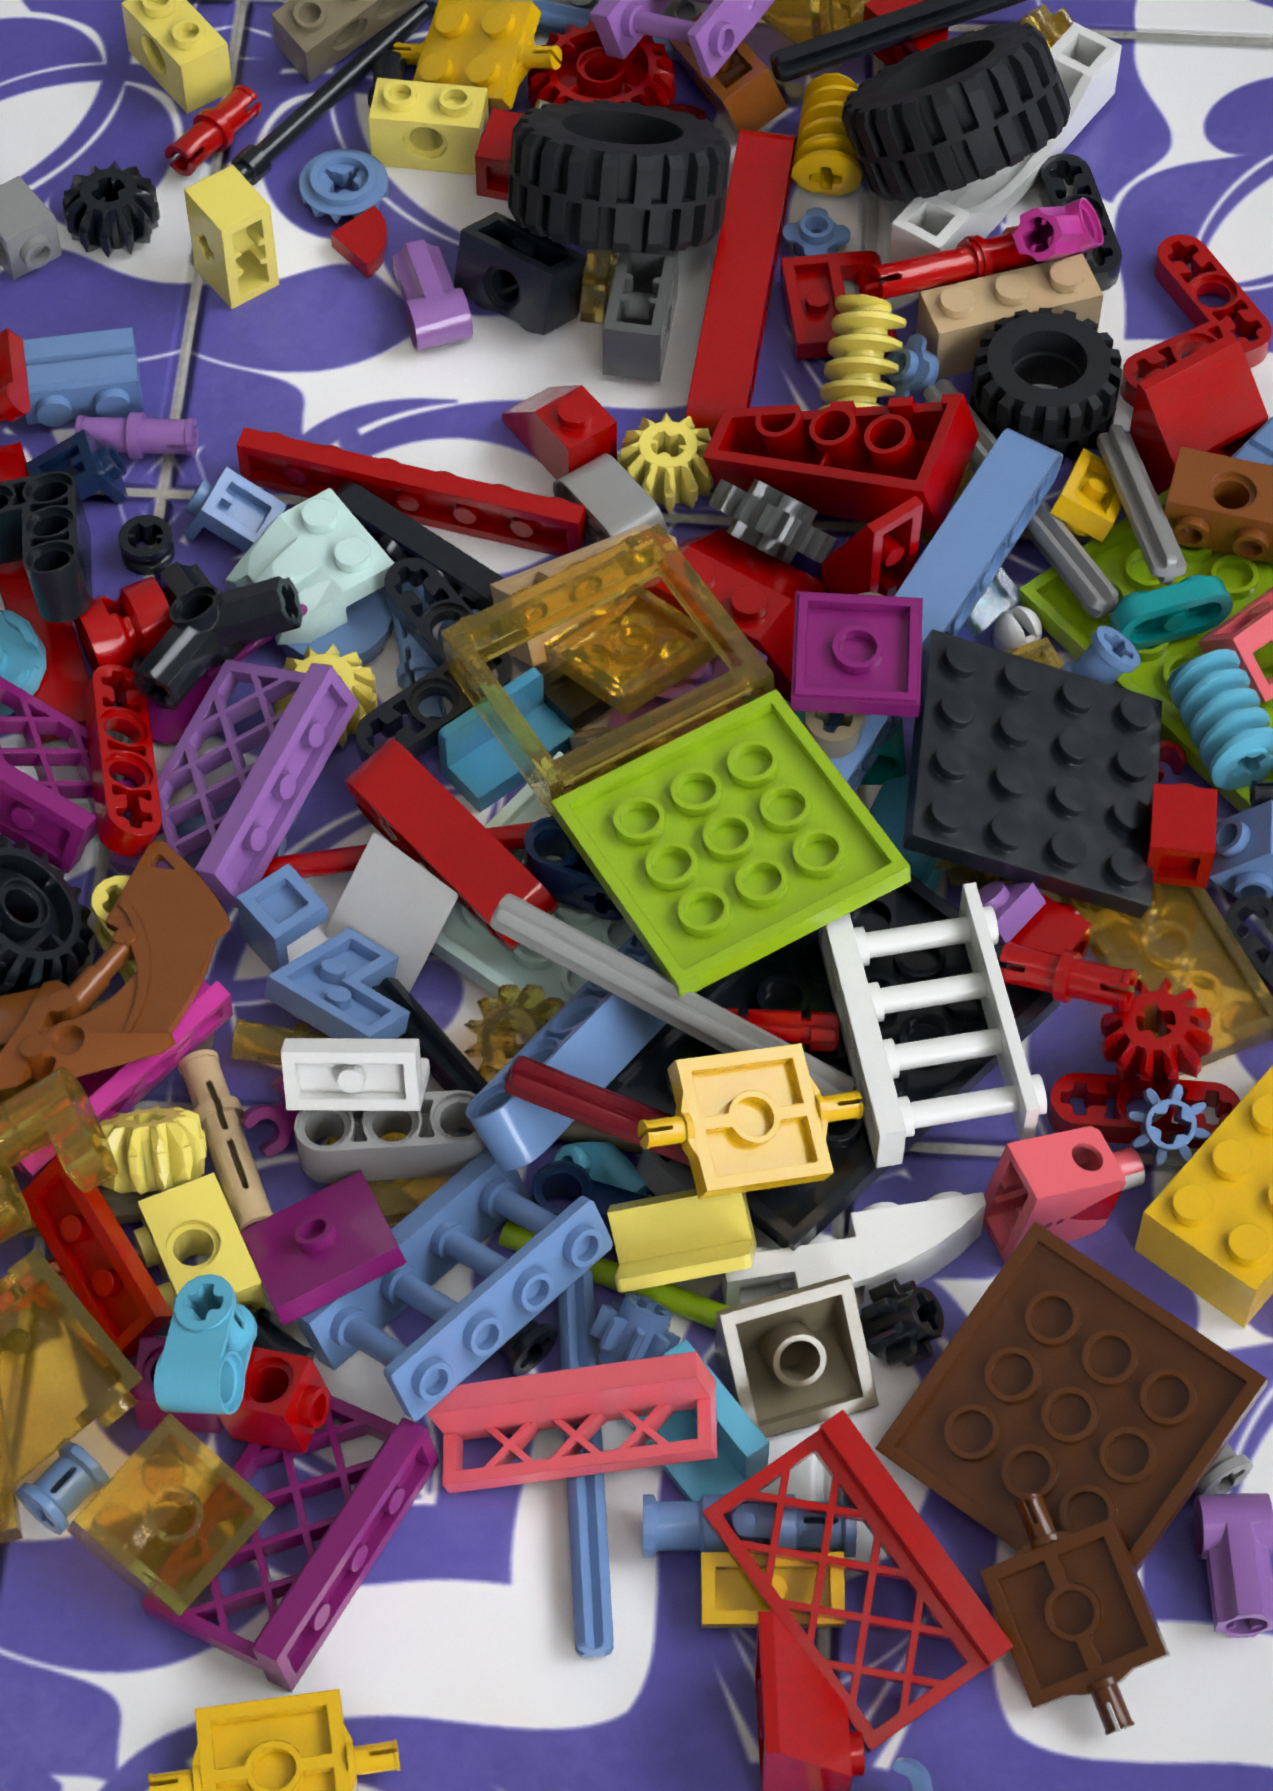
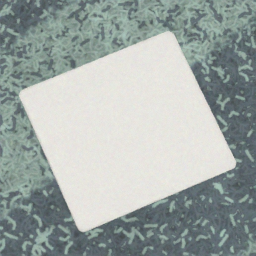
M373 833L325 929V933L328 937L332 938L342 931L351 928L397 955L399 960L395 978L410 993L458 899V894L380 834Z

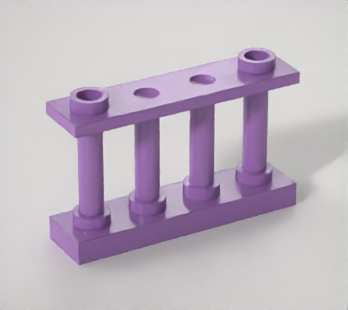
M600 0L589 14L607 56L625 59L644 35L682 42L691 45L702 76L712 79L775 0H689L709 5L696 22L661 15L673 0Z

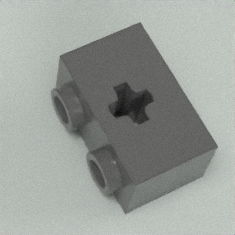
M661 250L660 253L644 254L642 251L619 253L603 324V375L660 382L678 297V251Z

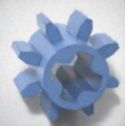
M1180 1084L1174 1085L1169 1093V1098L1162 1101L1152 1088L1144 1090V1099L1149 1107L1144 1113L1131 1111L1126 1113L1125 1117L1131 1122L1140 1124L1141 1135L1133 1139L1129 1144L1130 1147L1139 1148L1147 1144L1155 1149L1153 1164L1157 1167L1162 1166L1166 1160L1167 1152L1175 1150L1178 1157L1187 1163L1192 1157V1152L1187 1144L1193 1138L1202 1140L1208 1139L1211 1135L1207 1130L1197 1127L1195 1116L1203 1112L1207 1105L1205 1102H1201L1189 1107L1186 1103L1182 1102L1183 1087ZM1168 1108L1176 1110L1174 1120L1184 1125V1133L1170 1137L1166 1144L1160 1141L1161 1130L1151 1126L1152 1117L1164 1115Z
M626 1293L622 1303L612 1300L610 1306L602 1304L589 1332L590 1335L601 1339L599 1344L600 1350L597 1355L598 1359L603 1364L664 1356V1353L678 1345L681 1337L668 1331L672 1313L659 1302L637 1293Z

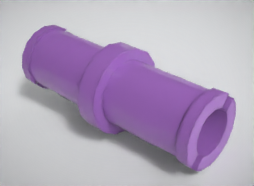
M130 412L127 418L78 415L74 432L76 434L85 429L103 446L109 443L118 453H127L130 459H143L146 453L187 454L188 456H195L199 440L196 418H146L144 412Z

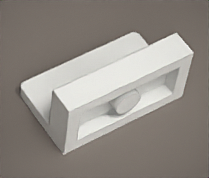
M285 1038L281 1049L286 1110H421L430 1075L429 1059L421 1058L419 1039Z

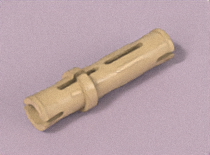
M211 1049L197 1050L184 1056L179 1061L178 1070L180 1075L183 1076L194 1108L192 1112L199 1114L201 1129L205 1131L206 1145L224 1197L239 1231H242L274 1213L270 1208L255 1160L252 1157L240 1123V1118L244 1113L238 1098L230 1095L219 1064V1056L216 1051Z

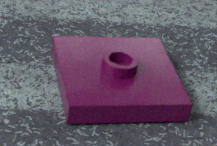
M796 591L790 708L793 711L919 717L923 598Z
M361 1170L240 1231L271 1304L283 1326L407 1263Z

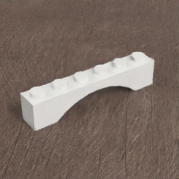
M1074 22L1050 49L1071 107L1067 125L1063 127L1062 132L1055 139L1048 140L1047 146L1038 152L1027 155L1023 161L1012 167L1008 166L1001 169L989 178L982 181L981 179L967 184L966 187L954 191L940 192L937 196L925 199L916 197L892 222L888 263L956 248L957 244L966 236L979 235L984 239L987 238L1040 178V170L1043 163L1050 156L1061 154L1115 94L1122 45Z

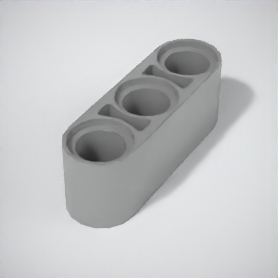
M462 1090L425 1092L420 1111L300 1110L295 1119L294 1130L301 1169L309 1178L322 1183H336L360 1170L366 1181L454 1176L487 1148L465 1113L467 1106L476 1094ZM459 1128L473 1131V1133L465 1137H453L448 1134L452 1130ZM393 1132L407 1135L403 1139L393 1142L381 1139L384 1135ZM327 1136L340 1139L334 1144L326 1146L314 1143L318 1139Z

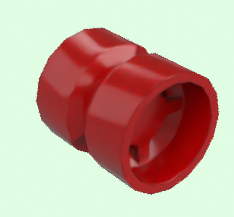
M149 577L120 588L118 599L112 601L105 595L94 597L89 610L73 620L81 646L93 672L99 666L105 664H118L132 669L134 658L140 656L145 659L173 625L169 617L170 607L154 577Z

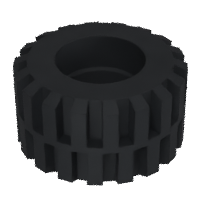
M1039 308V312L1030 314L1027 309L1015 312L1014 320L1003 317L994 323V331L987 330L981 337L980 347L976 349L970 407L997 440L1003 431L1008 428L1062 453V464H1064L1065 457L1069 456L1076 461L1083 448L1096 450L1098 448L1097 438L1099 434L1108 432L1110 425L1114 423L1122 375L1120 352L1118 349H1113L1114 340L1107 332H1097V323L1089 318L1080 321L1076 319L1077 313L1064 310L1063 314L1052 313V308ZM1033 384L1051 385L1057 387V389L1040 388L1033 386Z

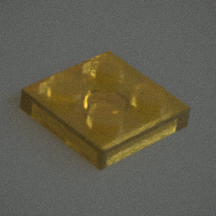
M639 584L634 585L544 643L546 658L549 664L624 716L720 655L717 635Z

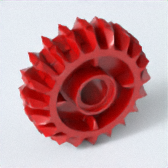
M589 18L585 27L578 29L572 24H567L563 35L550 33L546 45H540H558L560 47L562 62H559L561 66L558 70L532 68L527 74L528 101L531 103V109L535 107L538 99L556 104H564L565 101L580 100L581 102L609 100L615 103H625L626 101L640 103L644 106L654 107L656 105L671 108L672 102L675 100V69L672 66V59L668 58L664 44L655 43L652 36L644 35L625 59L607 56L594 23Z

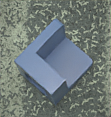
M289 863L236 897L242 939L272 972L289 963L288 945L329 919L327 904Z

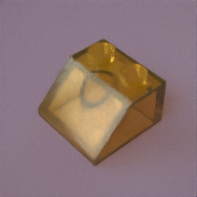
M169 1413L72 1520L67 1531L120 1579L177 1617H180L271 1514L275 1507Z

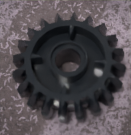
M3 833L0 835V996L41 988L44 982L59 980L67 985L75 978V973L84 965L85 959L90 955L88 949L89 941L95 933L86 924L92 911L78 904L77 901L82 889L69 886L64 876L67 868L56 870L48 863L47 851L35 855L31 853L29 844L25 839L16 844H11Z

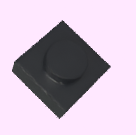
M578 652L543 675L544 703L574 732H577L612 709L619 695V688L581 652Z

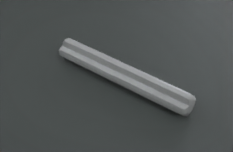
M1110 425L1108 432L1099 434L1097 447L1151 575L1157 576L1161 584H1172L1175 577L1185 574L1187 569L1186 561L1131 434L1125 433L1121 425Z

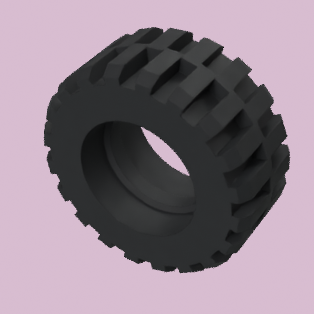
M1010 22L1004 26L995 24L987 26L982 30H971L962 33L958 37L947 41L946 39L932 44L931 47L925 50L916 51L904 57L903 60L894 65H888L878 71L876 76L868 78L858 85V90L852 91L847 96L841 120L869 189L887 201L898 199L900 202L912 201L916 197L925 199L937 196L940 192L947 190L954 191L966 187L967 184L981 179L982 181L995 175L997 171L1008 166L1012 167L1018 164L1027 155L1036 153L1047 146L1048 140L1055 139L1062 132L1063 127L1067 125L1071 107L1045 35L1029 23Z
M574 100L565 101L564 104H544L540 109L532 108L526 111L513 127L508 208L517 224L522 228H528L530 233L539 237L547 236L553 242L564 245L570 243L580 245V248L606 249L612 250L615 253L642 251L644 254L660 253L661 250L682 251L686 250L688 246L698 247L705 244L707 240H711L723 225L731 148L724 132L720 128H716L714 123L706 119H696V116L690 113L671 111L670 108L656 105L654 107L644 106L640 103L626 101L625 103H615L609 100H594L593 102Z

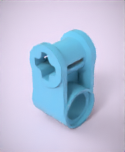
M213 1274L198 1276L188 1281L175 1299L174 1312L163 1352L157 1361L154 1374L156 1402L164 1412L230 1415L235 1413L240 1407L245 1389V1375L253 1343L257 1337V1323L253 1314L245 1306L236 1303L237 1296L233 1287L221 1276Z

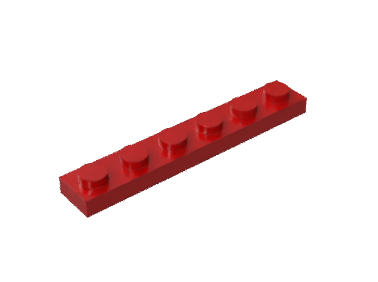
M244 427L236 444L240 475L258 487L311 498L328 488L335 492L345 482H354L422 525L559 557L584 548L586 544V508L584 505L571 503L563 498L545 497L519 491L503 484L484 483L458 477L447 471H432L402 464L390 458H376L346 451L334 445H320L289 438L277 432H263Z

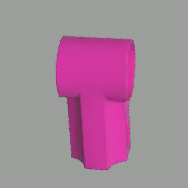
M1083 197L1064 206L1038 207L1021 214L1019 226L1012 234L1019 254H1028L1037 262L1042 263L1083 254L1101 246L1104 241L1103 229L1098 215L1091 203Z

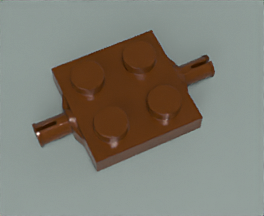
M1042 1492L1028 1496L1038 1523L1029 1501L1022 1498L1016 1501L1014 1506L1018 1510L1030 1543L1026 1544L1012 1558L979 1572L1000 1626L1014 1646L1010 1651L1033 1708L1038 1709L1070 1695H1091L1106 1736L1117 1733L1120 1729H1127L1135 1725V1723L1131 1719L1118 1683L1123 1682L1135 1669L1168 1657L1170 1653L1115 1519L1109 1518L1079 1531H1056ZM1110 1703H1111V1706H1112L1113 1711H1114V1713H1115V1716H1116V1718H1117V1721H1118V1723H1119L1120 1729H1119V1727H1118V1724H1117V1722H1116V1719H1115L1114 1714H1113V1712H1112V1709H1111V1707H1110Z

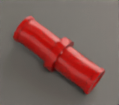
M236 85L213 109L207 108L199 112L193 119V126L165 149L166 159H171L177 153L180 154L169 165L180 175L191 176L215 151L222 152L230 147L234 142V134L262 111L261 102H256L250 108H247L249 104L258 98L256 93L245 85Z
M1007 942L999 958L1001 962L1011 963L1007 964L1006 968L1000 967L1005 984L1009 983L1052 993L1053 1000L1069 1004L1075 998L1115 1007L1127 1012L1135 995V992L1123 989H1128L1129 985L1136 986V970L1130 968L1126 970L1081 960V954L1076 951L1065 949L1059 955Z

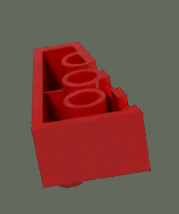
M964 393L942 394L941 402L915 403L913 396L889 398L888 405L856 407L853 400L830 402V407L812 411H801L799 404L734 408L723 410L703 459L716 486L723 479L748 492L755 478L818 511L817 514L872 522L916 496L923 503L921 531L936 533L947 517L979 438V433Z

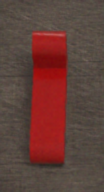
M394 738L387 740L344 780L355 804L369 822L387 840H398L431 874L458 894L457 901L510 952H513L520 943L494 930L490 925L491 917L497 905L506 894H513L550 915H553L559 909V905L547 889Z

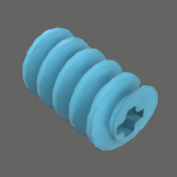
M1230 649L1214 650L1180 665L1167 680V690L1170 691L1169 696L1175 707L1180 710L1179 716L1185 727L1189 729L1190 738L1195 747L1199 749V755L1205 767L1209 768V775L1214 785L1223 790L1240 789L1250 786L1252 780L1261 781L1273 770V755H1271L1273 753V728L1268 727L1271 719L1265 709L1258 707L1261 700L1256 690L1248 688L1250 679L1245 670L1239 669L1241 661L1237 653Z

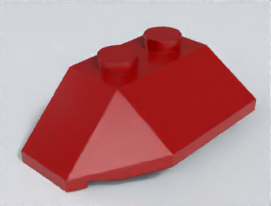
M722 529L677 543L678 549L627 601L619 612L657 632L662 631L756 648L768 657L757 685L769 692L777 689L784 700L790 702L796 591L825 593L823 582Z

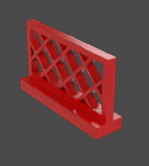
M841 1410L821 1424L818 1431L702 1512L707 1523L769 1611H773L847 1704L849 1725L854 1731H862L864 1746L869 1753L976 1675L1006 1656L1014 1647L844 1410ZM812 1454L816 1455L831 1476L827 1504L786 1497L790 1470ZM781 1477L778 1495L760 1492ZM838 1488L853 1509L836 1506ZM745 1501L776 1506L770 1545L740 1540L724 1516ZM784 1508L826 1515L819 1554L778 1547ZM834 1517L862 1521L873 1535L869 1563L828 1556ZM880 1548L884 1550L895 1567L878 1565ZM750 1553L768 1556L765 1574ZM776 1557L818 1565L811 1604L784 1600L779 1596L772 1586ZM826 1566L867 1574L861 1613L820 1606ZM876 1575L906 1581L915 1594L912 1622L870 1615ZM923 1606L938 1627L920 1624ZM791 1612L810 1615L807 1634ZM818 1617L860 1624L853 1664L827 1660L822 1657L814 1645ZM868 1626L910 1633L904 1673L862 1666ZM919 1635L948 1640L965 1665L944 1680L913 1675ZM834 1672L852 1675L849 1694ZM860 1676L902 1684L898 1713L875 1730L856 1705ZM911 1686L930 1689L908 1705Z

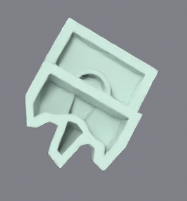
M328 488L279 514L240 559L225 579V586L232 590L277 576L282 578L289 577L298 591L300 604L306 605L308 611L302 617L300 628L280 633L275 636L277 645L311 643L348 622L346 607L384 587L385 575L394 562L333 490Z

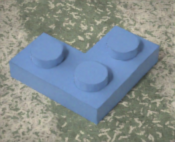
M351 928L342 931L267 976L265 998L331 1038L396 1039L406 1033L410 1011L372 989L373 986L380 985L387 977L395 978L399 957Z

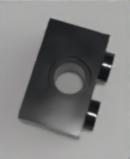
M495 212L461 230L454 288L461 287L465 296L475 301L479 307L495 311L519 323L524 330L544 336L578 317L587 256L561 243L553 242L552 239L546 236L539 237L530 233L528 228H522L516 221Z

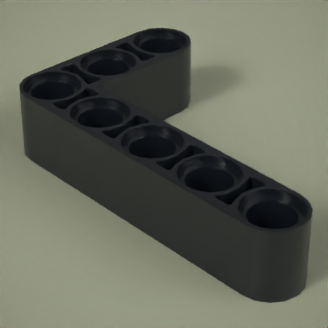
M61 471L46 472L0 482V565L23 560L40 617L54 623L77 619L89 610L93 601L91 532L75 479L69 473Z

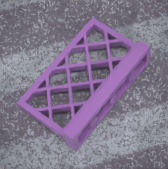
M226 659L157 778L162 816L161 827L157 836L165 833L168 846L184 860L185 856L208 845L196 868L192 869L224 905L238 908L236 897L260 882L359 705V701L332 666L311 663L307 672L304 673ZM238 682L254 685L256 692L229 707L227 706V701ZM295 691L285 711L275 716L272 703ZM262 710L265 722L237 736L234 724ZM223 731L227 742L199 757L198 751L204 741ZM267 741L256 762L246 766L243 754ZM233 760L236 773L208 787L205 775ZM194 781L197 794L170 808L169 802L175 791ZM238 792L227 813L217 818L214 805ZM203 811L207 824L179 839L175 826ZM114 853L109 862L118 872L132 875L141 857H125ZM164 861L158 862L155 866L171 869Z

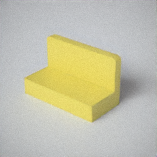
M690 1189L609 1206L607 1215L619 1262L614 1278L618 1293L744 1270L753 1265L757 1242L745 1192L698 1199L696 1189Z

